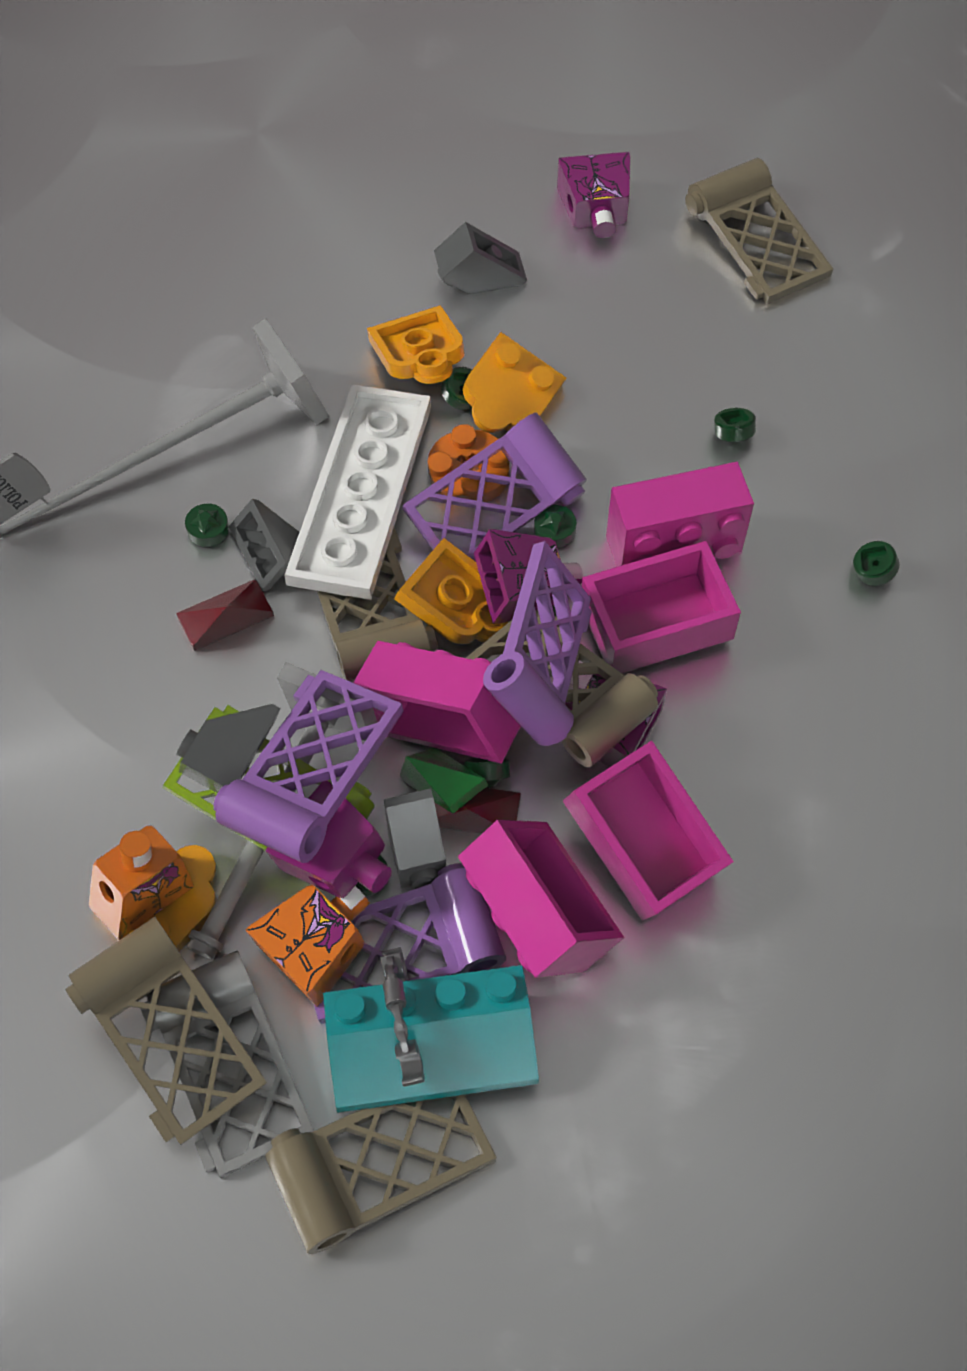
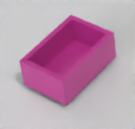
M738 461L612 487L606 538L616 567L703 541H707L714 558L725 559L738 552H742L754 502Z
M707 541L582 577V588L591 598L589 608L592 613L589 628L603 660L620 673L730 641L735 637L741 611Z
M377 640L353 682L402 703L403 713L387 737L502 764L521 727L485 688L483 676L491 661L484 658H475L473 660L454 656L444 650L433 652L415 648L404 642L393 644ZM373 708L376 720L379 722L385 712Z
M652 740L575 789L563 800V803L642 921L658 914L734 862Z
M496 820L458 855L459 860L466 869L468 882L475 890L482 894L492 910L491 917L502 931L507 933L517 949L519 962L535 978L585 972L625 938L547 822Z

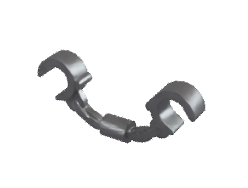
M401 947L382 951V957L380 958L386 980L383 983L384 997L387 1010L391 1011L395 1018L394 1032L400 1042L396 1043L395 1055L401 1064L402 1085L406 1087L423 1083L425 1078L416 1039L408 1041V1028L402 1018L403 1009L406 1007L403 981H408Z

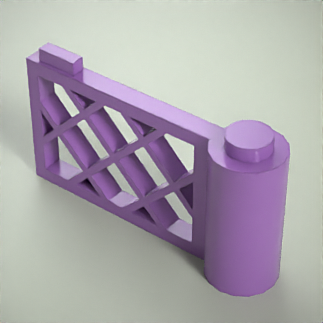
M536 412L522 419L504 436L403 504L402 509L432 550L443 538L446 539L447 533L471 537L469 552L466 555L476 562L474 552L477 549L475 547L476 538L483 539L487 533L478 531L481 510L503 513L504 521L501 530L516 532L550 506L562 502L566 507L576 501L585 493L582 485L587 479ZM502 451L512 464L510 477L486 473L488 459ZM482 464L481 472L472 471L474 468ZM516 472L519 473L522 479L516 478ZM461 477L479 480L477 500L453 497L454 482ZM485 481L509 485L506 506L482 502ZM514 486L531 489L540 503L530 510L511 507ZM448 487L447 495L438 494ZM428 500L446 503L443 524L425 521L416 508ZM451 504L475 509L472 529L448 525ZM510 515L520 516L509 524ZM433 531L441 532L440 540Z
M546 541L533 545L503 654L490 663L483 676L485 688L528 735L541 746H550L561 742L567 737L572 728L574 716L565 705L582 633L587 632L592 613L589 608L590 596ZM544 567L547 569L551 588H548ZM549 593H552L558 620H555ZM567 595H568V596L570 597V599L573 601V606H572V610H571V611H570V607H569V602H568ZM535 600L537 603L541 624H538L536 611L534 607ZM556 625H559L563 642L562 649ZM540 629L543 630V635L547 648L548 656L546 657L540 634ZM525 636L528 643L530 657L522 649ZM547 662H550L553 684L550 679Z
M320 670L316 677L311 675L306 677L293 695L297 704L242 780L236 779L229 785H224L218 791L213 805L216 811V820L220 825L301 863H307L316 855L325 838L327 824L403 713L402 703L323 670ZM326 688L344 696L345 703L317 710L316 702ZM371 708L385 712L378 723L358 728L354 713ZM349 715L353 730L325 738L322 722ZM316 724L319 740L292 747L290 738L296 730ZM357 742L359 751L353 760L336 765L332 764L329 753L330 749ZM320 752L324 753L327 764L326 768L299 775L295 759ZM290 761L294 777L274 783L263 778L271 766ZM331 779L333 789L322 805L305 797L303 787Z
M455 863L438 871V877L431 884L368 905L352 921L355 927L358 929L361 922L372 918L385 924L386 927L375 947L364 943L361 950L370 954L358 978L347 972H344L340 978L353 984L352 989L373 986L366 981L377 960H381L382 951L394 929L416 939L405 960L407 975L410 973L416 977L410 978L408 981L489 970L501 966L506 961V955L495 923L491 917L489 906L482 894L475 890L468 882L466 869L463 864ZM426 900L430 915L421 932L399 922L407 906ZM393 912L391 918L388 917V916H386V915H384V914ZM433 926L435 928L438 940L431 936H428ZM426 943L443 952L447 966L427 973L412 965L422 946ZM323 1000L317 1007L315 1006L316 1014L321 1024L326 1023Z

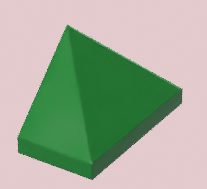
M436 748L406 756L400 772L402 780L417 791L431 788L434 802L452 814L488 786L485 778Z

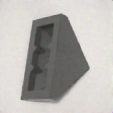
M251 499L229 525V529L261 590L268 592L286 572L299 531L257 499Z

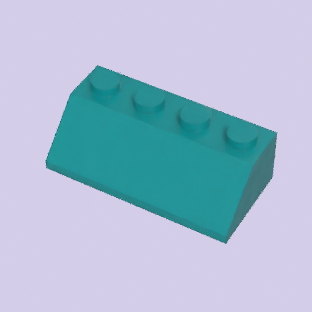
M522 965L403 981L406 1007L403 1009L402 1018L408 1028V1041L416 1039L425 1078L423 1083L406 1087L402 1085L401 1064L395 1055L396 1043H400L394 1032L395 1018L392 1012L386 1008L383 984L323 993L327 1043L337 1113L539 1084L531 1009Z

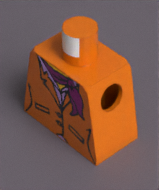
M149 825L140 831L126 833L121 838L119 845L95 861L92 867L89 907L118 940H121L194 888V885L181 856L152 825Z
M309 885L252 923L245 930L254 943L317 1007L324 1000L323 993L331 991L363 948L365 941L352 921L370 902L356 886L346 897L339 898L335 896L329 901L314 885Z

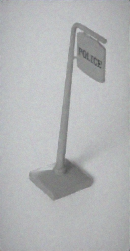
M267 318L252 327L270 371L262 376L263 381L57 496L47 501L43 498L50 493L49 484L38 469L23 456L11 453L0 460V525L37 500L41 499L44 501V503L0 526V535L23 525L271 395L277 397L284 393L315 425H318L330 416L307 377Z

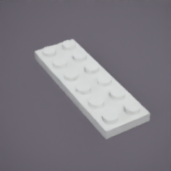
M351 385L285 572L286 586L371 600L430 414L431 396Z

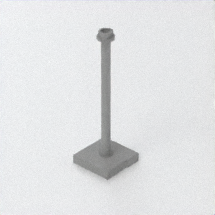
M285 662L277 679L292 711L297 704L293 697L295 692L308 675L313 677L317 675ZM326 688L316 702L317 710L345 703L344 696ZM373 708L354 713L358 728L377 723ZM349 715L321 723L324 734L327 728H333L342 733L353 730ZM316 724L306 728L298 746L320 739ZM313 755L299 759L309 764ZM287 766L285 773L292 772V769ZM247 841L200 932L191 930L188 936L191 939L187 946L188 949L210 960L214 959L217 952L221 953L224 945L218 939L264 852L263 849Z

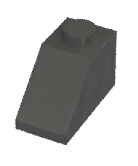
M467 222L462 224L434 250L438 264V274L442 281L448 286H455L468 294L519 286L527 281L518 251Z
M269 704L206 720L198 733L190 729L176 755L183 758L180 763L179 772L216 793L224 785H229L236 779H242L276 721L281 708L274 704Z
M431 788L383 799L388 837L401 888L412 886V888L416 889L431 884L438 877V871L446 867V857Z

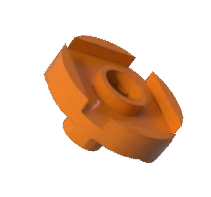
M461 424L453 428L452 432L440 438L429 452L428 474L431 478V485L497 441L498 438L488 432L475 430L467 424ZM499 451L488 459L486 473L509 477L510 461L502 451ZM482 464L477 466V470L473 469L472 471L481 472ZM461 477L454 482L452 496L476 501L479 480ZM485 481L483 502H489L498 497L507 485ZM448 487L438 494L447 495Z

